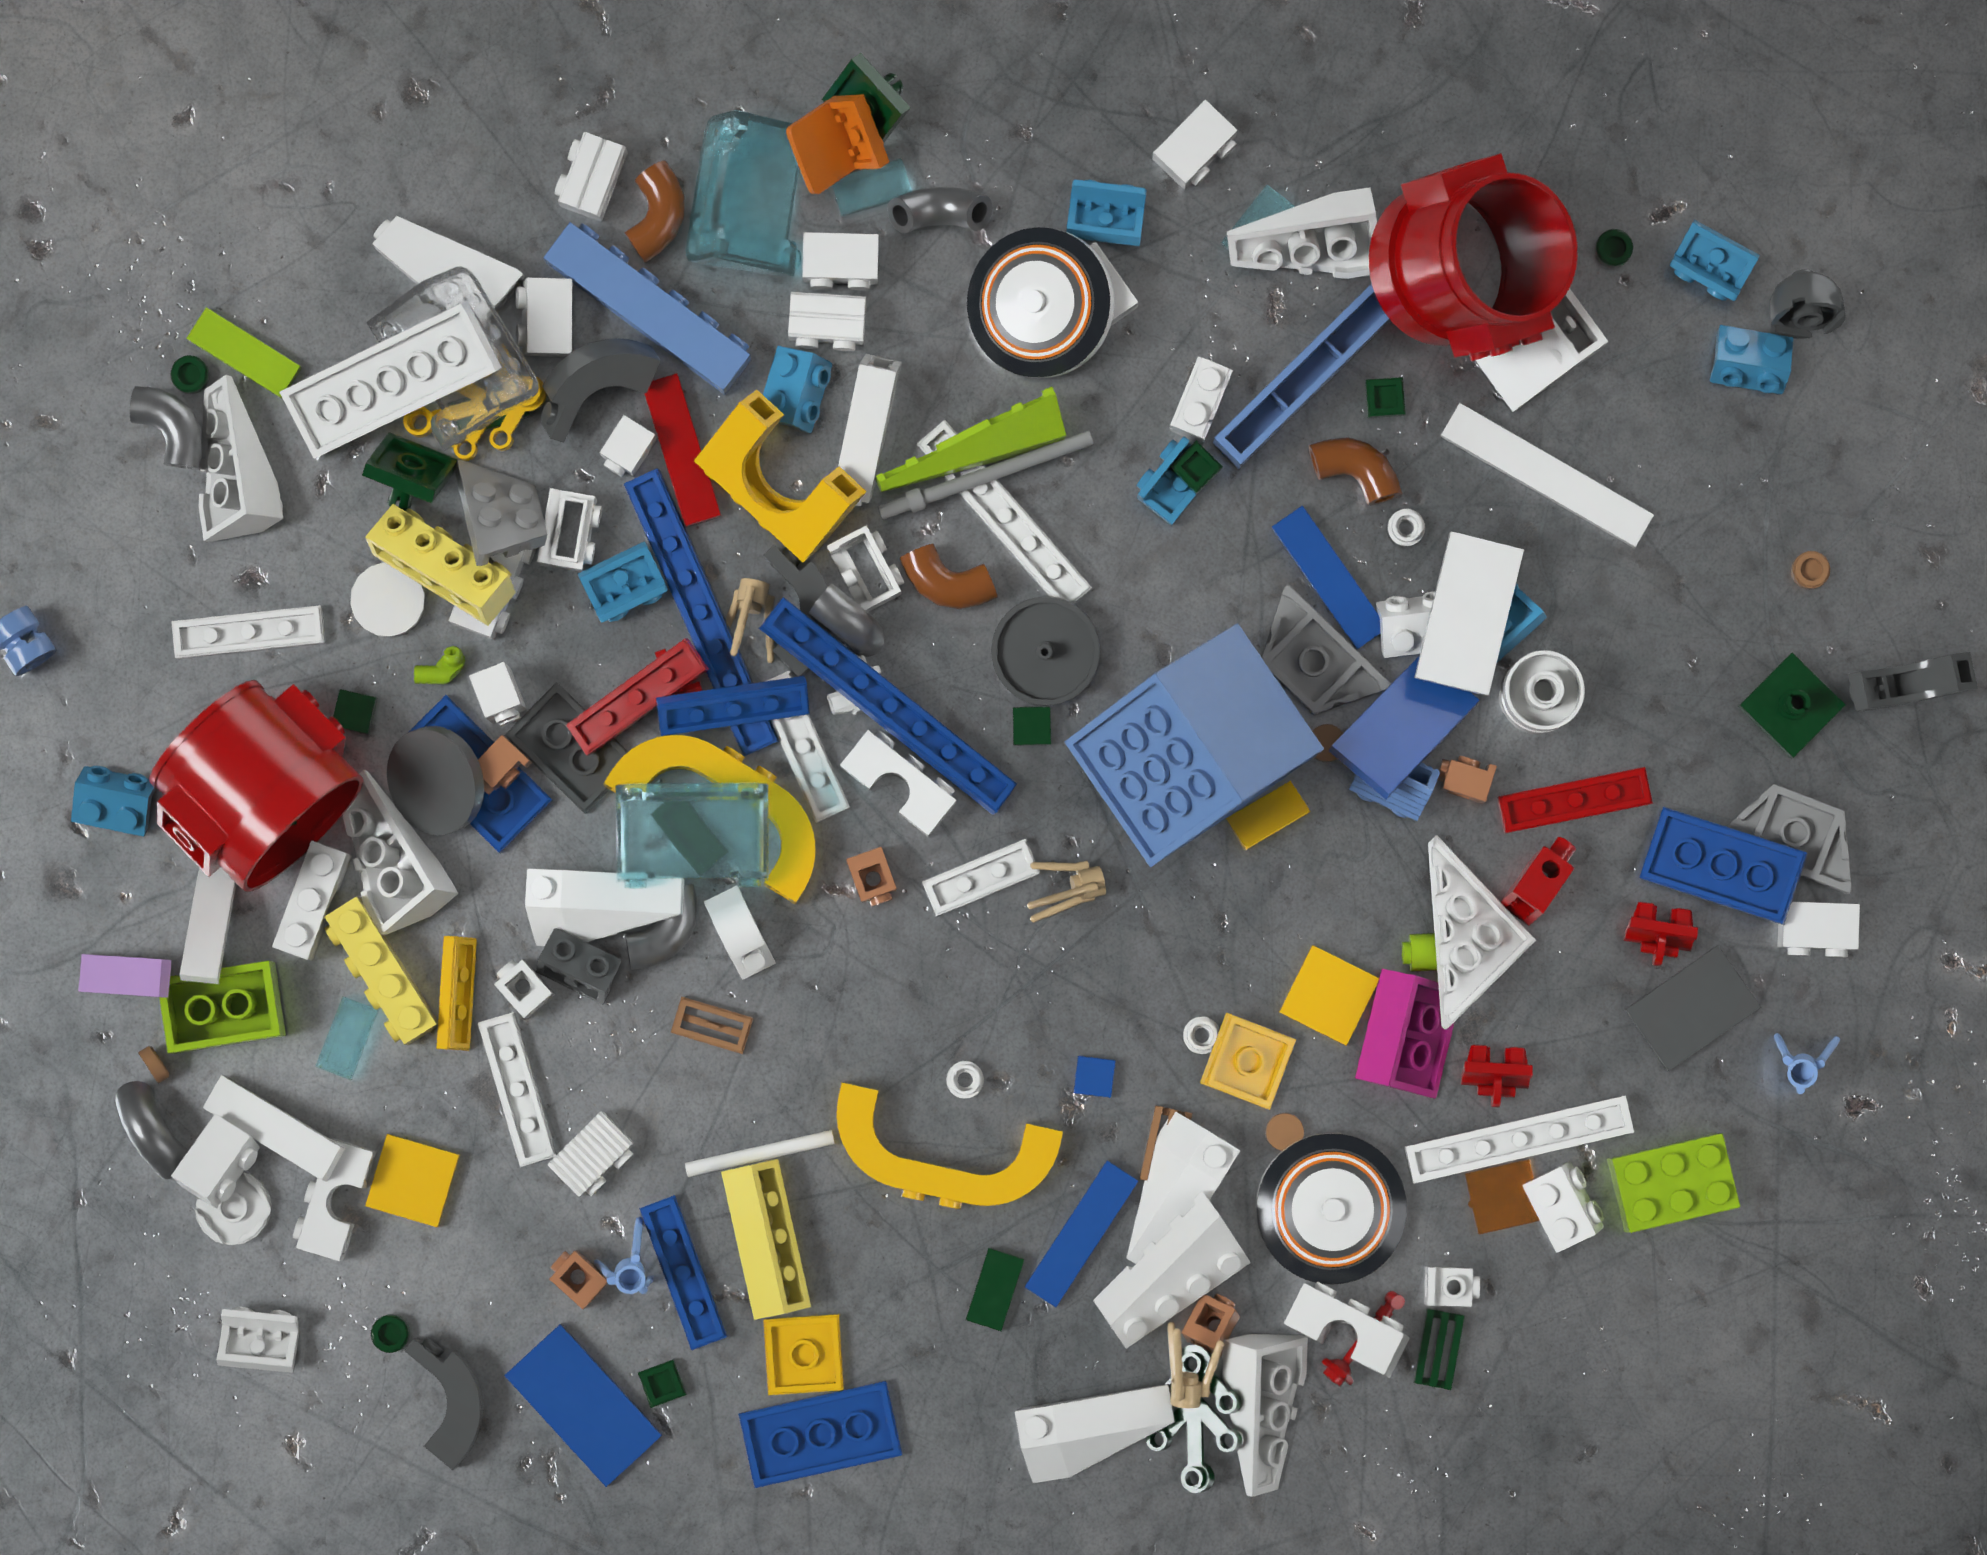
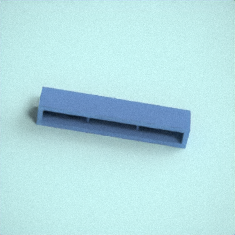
M569 222L543 257L546 264L566 279H572L573 284L726 395L752 360L751 355L746 352L749 345L732 333L728 338L716 330L719 323L703 311L697 316L686 308L690 302L673 289L667 294L657 286L660 280L645 268L641 267L639 271L633 269L627 264L630 258L618 248L612 245L608 250L599 244L597 240L600 236L583 223L578 228Z
M1372 283L1214 437L1212 444L1238 470L1391 321L1381 308Z

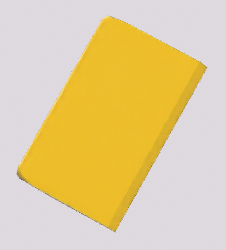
M1290 780L1229 816L1226 820L1246 851L1311 811Z

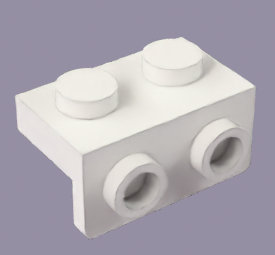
M1435 591L1427 592L1420 597L1392 596L1387 598L1386 601L1376 602V611L1380 618L1381 652L1384 658L1421 653Z
M1570 1161L1522 1185L1556 1253L1596 1235L1604 1228L1602 1221H1604L1603 1213L1599 1205L1595 1201L1590 1200L1585 1190L1587 1184L1583 1173L1578 1167L1574 1168Z
M234 1307L232 1310H222V1331L217 1354L218 1366L293 1373L300 1334L298 1317L281 1310H274L270 1313L254 1312L247 1307Z

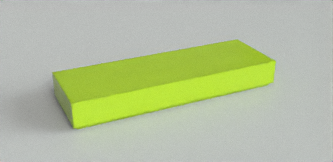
M207 307L186 338L191 343L281 399L283 398L280 391L290 387L302 369L300 365Z

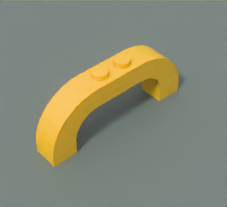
M667 735L647 740L632 748L617 762L606 778L604 786L635 806L650 783L659 775L671 770H688L697 773L766 816L779 833L781 852L777 863L765 880L764 886L796 905L813 871L815 862L814 833L802 806L788 791L774 783L777 778L774 774L759 765L755 770L742 763L745 757L729 746L721 750L707 741L684 735Z
M841 1083L837 1102V1126L843 1146L853 1162L868 1176L885 1185L903 1189L902 1197L924 1201L925 1194L940 1197L939 1205L960 1210L962 1203L978 1206L1008 1203L1026 1195L1040 1184L1049 1173L1058 1155L1063 1131L1026 1123L1017 1157L1007 1168L994 1174L979 1175L902 1158L885 1149L876 1136L874 1112L879 1091Z

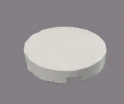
M384 562L368 567L357 577L351 589L350 605L355 619L365 630L379 637H394L408 633L419 623L425 611L426 601L423 586Z
M244 1171L235 1182L236 1187L231 1197L225 1202L222 1201L217 1209L199 1197L196 1198V1220L202 1231L216 1242L227 1245L247 1243L258 1237L268 1224L272 1211L270 1195L259 1179L253 1174Z

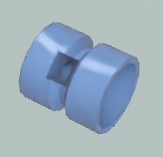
M29 606L20 607L0 619V650L7 652L4 659L15 676L23 675L35 669L51 658L57 651L47 634L37 631L40 623Z

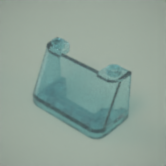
M739 110L714 115L709 119L703 136L686 243V258L688 261L781 277L794 276L795 271L800 265L801 252L797 249L795 241L788 240L800 169L786 135L787 127L793 123Z
M670 783L616 785L617 882H624V888L642 889L647 888V881L655 879L731 878V880H738V887H761V881H768L769 879L768 784Z

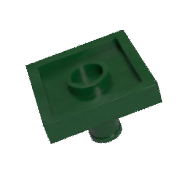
M859 53L850 60L822 98L825 102L833 96L864 94L883 143L911 108L900 96L903 92L902 81L899 79L893 85L889 84L897 78V75L888 73L882 77L862 53Z
M388 432L365 463L362 476L392 487L387 501L388 505H396V502L400 501L398 507L406 511L411 508L413 496L432 504L454 473L458 459Z
M1792 652L1738 707L1792 759L1846 704Z

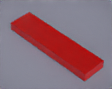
M676 373L653 380L647 393L644 394L685 527L721 517L710 478L694 462L700 454L701 448L679 376Z
M685 638L574 718L566 726L586 756H590L657 707V697L676 694L709 670V668L690 640Z
M1645 767L1497 797L1505 834L1653 804Z

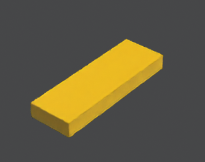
M444 936L436 1049L469 1051L477 938Z

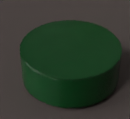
M1619 229L1605 231L1600 235L1595 244L1596 258L1602 265L1609 268L1623 266L1633 253V242L1630 236Z
M188 355L175 361L171 368L170 376L172 383L178 390L186 394H196L207 386L210 373L207 365L201 359Z
M392 1314L382 1316L372 1326V1342L382 1352H397L404 1348L409 1341V1326L400 1316Z

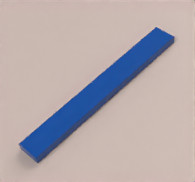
M656 468L624 483L695 648L709 668L706 673L713 689L754 683L740 651L738 650L736 656L730 654L734 637L660 469ZM770 720L730 726L744 757L779 742Z
M784 597L780 599L759 627L761 631L992 815L998 812L1016 787V782Z

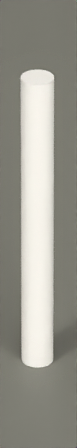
M832 1130L686 1162L685 1167L687 1176L692 1177L834 1145L835 1141Z

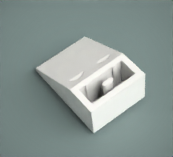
M1570 288L1562 301L1550 311L1555 328L1542 332V340L1524 346L1520 344L1512 347V351L1491 357L1490 355L1475 360L1512 412L1600 351L1608 343L1606 337Z

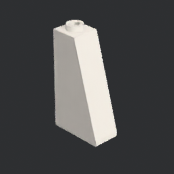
M397 215L391 222L388 219L385 220L373 235L376 238L372 243L375 249L445 309L452 308L467 300L482 330L514 295L517 287H521L522 281L526 279L522 272L512 266Z
M865 354L859 364L838 467L840 466L867 491L855 506H862V502L869 503L872 498L875 477L878 472L902 364L901 361Z

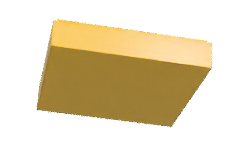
M1312 945L1279 1013L1347 1046L1379 982V978Z
M1226 1013L1200 1084L1270 1110L1296 1039Z
M387 1134L365 1206L438 1228L460 1155Z
M839 1314L763 1319L768 1395L844 1390Z

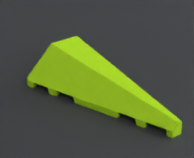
M1053 387L1042 390V396L1025 404L1019 402L1011 406V410L989 420L986 419L937 444V450L920 458L913 456L905 461L906 464L876 475L875 481L880 491L884 492L1006 460L1064 440L1066 432Z

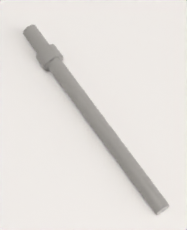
M1086 431L920 491L918 487L907 491L904 497L879 505L878 509L882 520L910 510L912 513L926 509V504L1094 445L1090 431Z

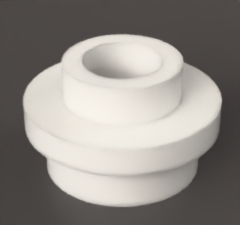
M1401 509L1395 512L1389 519L1388 534L1396 544L1405 547L1412 546L1422 539L1425 533V522L1418 512L1412 509ZM1404 521L1411 523L1413 526L1412 533L1409 535L1402 534L1399 530L1400 523Z
M1208 1017L1193 1018L1186 1024L1183 1031L1185 1045L1189 1050L1197 1054L1210 1053L1219 1033V1026ZM1199 1028H1204L1209 1033V1038L1204 1043H1200L1195 1039V1031Z
M961 1061L949 1069L946 1082L948 1089L953 1095L967 1099L974 1097L981 1091L984 1084V1076L981 1069L975 1063ZM967 1072L972 1076L973 1081L970 1086L962 1087L959 1085L958 1076L961 1073Z

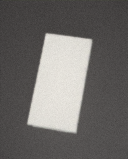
M1452 531L1449 533L1414 678L1489 696L1524 549Z

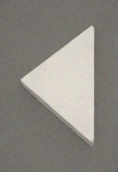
M1436 835L1428 842L1441 1026L1446 1030L1536 939Z

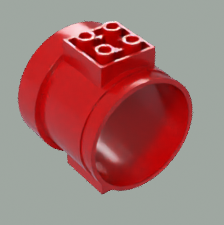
M1502 153L1462 163L1401 184L1403 194L1392 201L1380 216L1374 228L1369 248V272L1372 287L1381 308L1395 326L1417 341L1438 346L1451 345L1454 358L1469 355L1471 361L1490 355L1491 357L1512 351V347L1520 344L1524 346L1543 339L1542 332L1555 328L1550 311L1562 301L1572 284L1577 266L1578 249L1571 217L1561 200L1549 187L1533 177L1519 173H1508ZM1467 203L1474 207L1485 219L1494 235L1500 254V286L1492 308L1483 303L1471 290L1462 274L1456 249L1457 228Z
M257 680L244 682L222 695L201 712L173 740L153 767L149 782L156 790H160L164 794L157 801V824L208 877L221 867L245 892H251L266 885L305 855L311 841L318 842L336 824L361 790L363 777L343 758L346 739L344 728L334 717L330 716L327 718L318 709L319 703L307 690L304 689L301 692L292 684L275 699L264 691V687ZM294 821H297L296 825L290 826Z

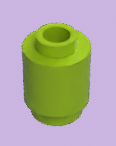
M1435 933L1409 934L1408 942H1402L1401 945L1402 963L1409 964L1411 972L1437 971Z

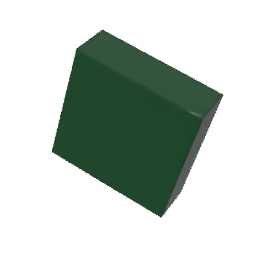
M1403 377L1365 380L1367 418L1405 416Z
M1197 440L1170 466V469L1195 494L1223 468Z
M340 689L333 717L344 729L369 735L378 698Z
M1013 707V746L1051 745L1050 707Z
M674 1359L638 1372L650 1408L687 1395Z

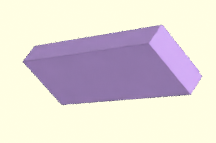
M82 954L78 992L168 998L171 960Z

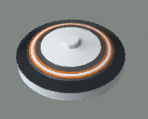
M1034 227L1016 231L991 246L980 259L973 272L967 294V313L970 327L984 353L1007 371L1034 378H1049L1066 374L1087 362L1097 352L1108 334L1114 313V291L1109 272L1093 248L1075 235L1045 227Z
M1320 1133L1294 1142L1271 1161L1258 1187L1255 1205L1256 1220L1265 1246L1285 1269L1311 1282L1330 1285L1344 1284L1368 1276L1382 1266L1393 1254L1405 1229L1407 1199L1397 1170L1380 1150L1364 1140L1351 1135Z

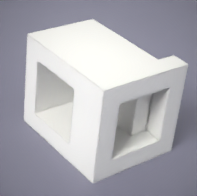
M513 959L497 972V976L500 979L494 985L525 1019H528L555 995L523 959L519 963H516ZM525 979L529 982L530 989L527 993L520 994L516 989V985L520 980Z
M1425 1266V1305L1472 1307V1299H1479L1480 1276H1473L1472 1268ZM1457 1280L1460 1283V1291L1457 1294H1450L1447 1291L1449 1281Z

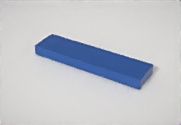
M1303 505L1271 527L1356 650L1381 634L1378 613Z
M805 676L656 698L661 736L810 714Z
M1106 1161L1024 1287L1054 1307H1057L1133 1191L1138 1180L1109 1161Z
M676 1195L639 1208L691 1350L728 1337Z

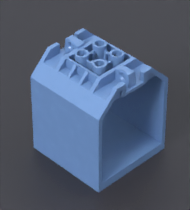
M1238 623L1153 674L1065 741L1071 753L1150 868L1250 803L1324 750Z

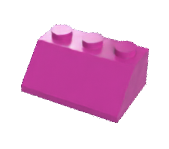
M1387 969L1381 970L1355 1079L1436 1099L1454 1028V1023L1446 1030L1441 1026L1438 982L1416 975Z

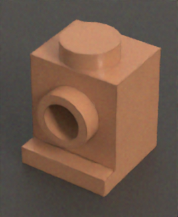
M503 735L478 759L484 779V791L490 794L500 786L506 789L520 775L517 768L521 763L526 768L532 764Z
M1459 756L1458 761L1442 759L1439 767L1440 774L1437 779L1442 782L1439 791L1483 804L1487 800L1497 766L1489 764L1483 770L1479 768L1481 762L1464 756Z
M882 847L846 859L862 903L869 901L871 907L892 900L890 893L896 891L897 888ZM870 872H877L880 875L881 880L878 885L870 886L867 884L866 876Z
M577 1250L571 1255L566 1251L563 1252L550 1267L555 1273L549 1280L581 1309H585L608 1284L607 1278ZM576 1269L582 1270L585 1274V1280L581 1284H576L571 1279V1274Z
M1205 1294L1199 1298L1181 1332L1187 1342L1193 1345H1201L1212 1354L1217 1341L1229 1339L1240 1318V1315L1234 1309L1236 1304L1220 1294H1215L1214 1298ZM1220 1320L1215 1331L1209 1329L1211 1321Z

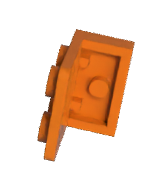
M864 94L833 96L786 129L788 141L807 189L811 194L822 193L854 170L880 169L890 162Z

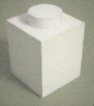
M623 415L599 452L606 459L603 466L620 477L625 472L634 477L658 440L656 435Z

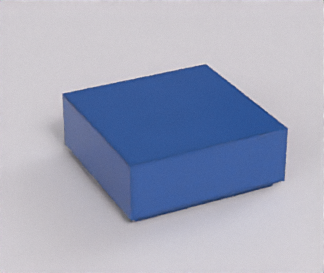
M1078 1056L1074 1093L1111 1098L1116 1060Z

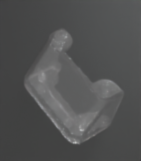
M462 266L452 268L421 281L366 322L375 340L380 343L466 300L468 301L502 368L436 400L441 411L432 417L431 429L433 436L439 442L443 451L455 447L534 397L539 389L538 380L478 279L470 270Z

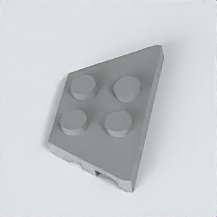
M457 460L455 475L476 566L488 564L489 557L503 553L508 558L519 554L523 550H533L545 546L547 530L536 485L464 460Z
M1289 584L1284 587L1262 659L1275 678L1313 715L1384 691L1391 685Z
M1773 784L1727 826L1731 829L1807 852L1808 855L1801 876L1850 895L1852 884L1845 811Z

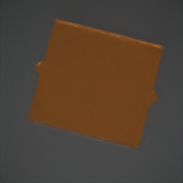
M1529 1159L1464 1174L1470 1196L1468 1207L1473 1209L1478 1234L1540 1221L1522 1186L1534 1179Z

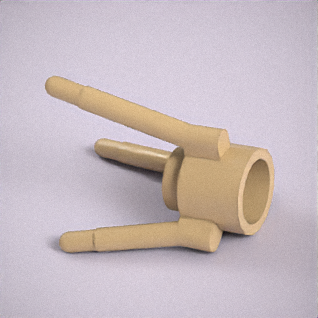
M742 578L739 590L734 591L732 604L725 618L729 628H731L738 609L740 610L730 651L732 656H736L738 653L748 614H760L761 608H764L766 619L773 610L775 596L768 595L770 584L764 581ZM765 634L767 661L773 663L774 653L772 650L774 649V640Z
M1088 861L1077 863L1032 862L1030 864L1032 869L1076 871V875L1070 876V890L1049 895L1027 904L1029 909H1034L1066 900L1030 917L1031 922H1037L1081 903L1093 901L1095 897L1106 895L1105 880L1100 866L1090 868Z
M1169 1322L1170 1404L1179 1408L1191 1409L1200 1407L1201 1397H1209L1210 1384L1224 1343L1221 1340L1217 1341L1203 1381L1200 1382L1198 1381V1374L1183 1372L1181 1331L1178 1328L1175 1329L1173 1322Z

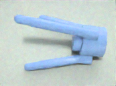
M1779 1033L1774 1034L1776 1045L1783 1057L1782 1061L1788 1066V1080L1797 1087L1796 1091L1798 1094H1803L1805 1088L1815 1083L1818 1069L1825 1066L1826 1060L1840 1042L1838 1036H1835L1819 1057L1814 1059L1809 1054L1803 1053L1792 1056Z
M641 1217L635 1220L630 1258L621 1260L614 1272L600 1260H594V1266L607 1278V1283L609 1285L616 1284L617 1288L625 1294H634L638 1291L641 1294H645L648 1290L647 1287L653 1282L652 1276L645 1278V1269L640 1262L643 1219Z

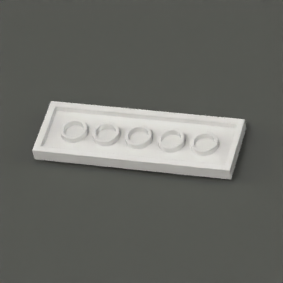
M466 300L280 391V394L315 459L486 377L502 367Z

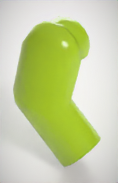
M449 646L443 651L444 655L435 666L415 665L414 683H450L464 668L465 656L462 650L456 646Z

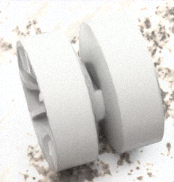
M1554 651L1532 652L1518 660L1504 675L1499 689L1500 705L1506 718L1516 728L1531 734L1550 733L1571 721L1580 710L1585 694L1584 681L1577 666L1566 656Z

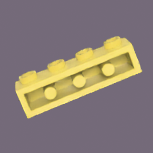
M392 504L365 536L375 557L487 626L490 625L516 593L510 579L511 573L502 564L494 561L492 564L488 562L486 565L476 566L471 545L464 544V546L456 543L446 530L439 526L432 528L425 524L423 518L412 509L404 511Z
M356 896L324 916L329 924L324 927L325 932L336 947L342 944L349 956L344 959L345 964L355 978L362 976L368 986L364 994L375 1010L382 1008L388 1018L384 1026L395 1042L401 1039L404 1045H410L438 1027V1019L386 936L380 934L364 907L362 898Z
M775 1159L722 1171L721 1174L754 1320L811 1307L779 1160Z

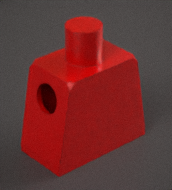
M1557 837L1550 849L1543 846L1534 854L1500 902L1511 914L1530 926L1546 911L1574 870V867L1568 861L1576 851V847L1562 837Z

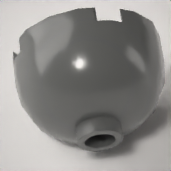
M1808 269L1798 270L1780 282L1770 298L1771 324L1775 326V332L1779 335L1799 339L1812 338L1810 330L1822 328L1825 335L1839 328L1846 319L1843 296L1837 284L1831 278Z

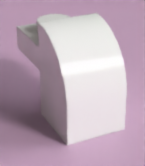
M738 885L704 901L724 947L742 980L776 964Z

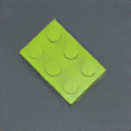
M274 961L221 968L219 984L183 981L180 979V975L170 976L168 998L159 997L167 1052L169 1054L286 1036Z
M1714 1133L1607 1158L1624 1232H1637L1740 1207L1723 1133Z

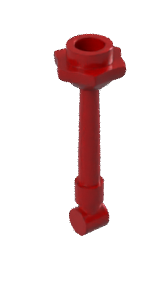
M1394 1291L1388 1292L1385 1295V1304L1381 1305L1375 1312L1374 1319L1381 1322L1383 1316L1391 1318L1392 1312L1395 1309L1399 1310L1404 1306V1297ZM1357 1340L1342 1360L1337 1358H1325L1322 1360V1364L1327 1367L1323 1374L1339 1387L1344 1382L1350 1386L1354 1382L1349 1365L1353 1361L1350 1357L1357 1345Z

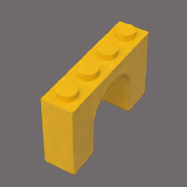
M755 390L738 403L694 462L703 469L709 478L715 480L728 492L734 502L743 506L758 521L762 528L774 535L803 563L820 550L867 491L839 466L820 481L807 499L794 500L777 493L767 483L762 474L759 464V453L762 443L784 414L762 393Z

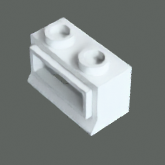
M550 488L544 519L547 538L545 546L539 548L537 559L539 565L576 572L584 571L586 564L592 565L596 543L590 542L592 527L599 528L602 514V506L596 505L597 499L595 496ZM566 501L583 504L574 558L556 555Z
M866 525L827 545V549L854 601L865 611L870 612L902 595L899 586L905 582L895 563L890 566L887 565L882 555L883 552L887 551V548L877 530L870 533ZM864 542L889 591L875 598L871 597L847 551Z

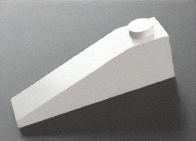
M1371 188L1332 193L1226 231L1231 266L1275 271L1279 267L1299 269V274L1312 275V271L1332 273L1333 278L1341 279L1370 275L1369 248L1372 234L1377 224Z
M225 375L204 389L202 434L205 438H208V450L206 459H201L200 472H206L205 494H199V513L203 540L206 542L260 533L283 519V504L280 500L277 480L232 376Z
M363 770L360 773L363 777L361 790L342 816L346 833L352 838L356 858L353 859L355 871L360 872L364 891L360 892L363 905L380 934L387 935L433 916L459 893L438 859L402 816L371 774Z
M527 869L525 908L536 946H545L555 928L587 943L603 937L607 938L629 929L643 927L682 915L685 877Z
M1177 1112L1174 1113L1168 1125L1167 1118L1157 1135L1147 1181L1144 1180L1141 1199L1126 1257L1135 1264L1142 1259L1144 1254L1142 1250L1152 1241L1157 1244L1171 1230L1168 1224L1178 1214L1184 1216L1195 1205L1192 1200L1201 1191L1210 1200L1240 1152L1236 1147Z
M1246 1334L1223 1340V1383L1230 1391L1237 1392L1242 1400L1241 1408L1236 1413L1230 1414L1232 1428L1237 1430L1242 1436V1445L1237 1452L1247 1496L1254 1497L1278 1490L1288 1450V1443L1284 1438L1289 1419L1295 1420L1298 1408L1293 1407L1297 1386H1304L1307 1374L1308 1337L1304 1335ZM1227 1395L1228 1408L1231 1409L1233 1399Z
M1169 1384L1023 1407L1015 1411L1021 1450L1032 1482L1038 1483L1070 1478L1174 1423L1175 1416L1173 1405L1170 1404L1171 1393Z

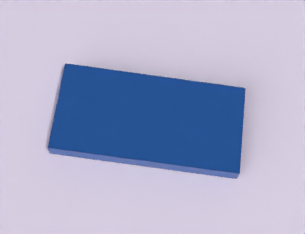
M1420 655L1329 749L1333 756L1384 799H1387L1480 701L1471 692L1414 678Z
M447 695L409 731L411 732L425 726H439L449 729L459 735L470 746L477 759L494 743ZM520 767L517 768L520 775L509 787L504 789L500 786L490 794L484 791L480 811L470 823L499 853L553 801Z
M1663 807L1639 878L1784 925L1808 854L1798 849Z
M559 1324L504 1375L605 1487L662 1436L660 1431L562 1324Z
M887 1381L739 1413L754 1488L903 1455Z

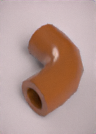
M665 160L648 167L635 179L636 184L646 197L648 211L642 221L624 232L644 263L661 253L676 238L684 219V193L675 173Z
M1348 437L1328 439L1309 445L1311 461L1319 480L1341 474L1353 476L1362 487L1367 505L1384 503L1403 494L1397 475L1387 457L1369 443Z
M933 543L917 548L900 557L906 575L919 594L938 606L964 609L982 605L998 598L992 579L984 564L962 572L951 571L942 563Z

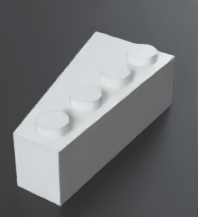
M1203 1191L1192 1200L1195 1205L1184 1216L1178 1214L1168 1224L1171 1230L1157 1244L1152 1241L1142 1250L1144 1253L1142 1259L1134 1267L1127 1266L1093 1300L1126 1349L1251 1263Z

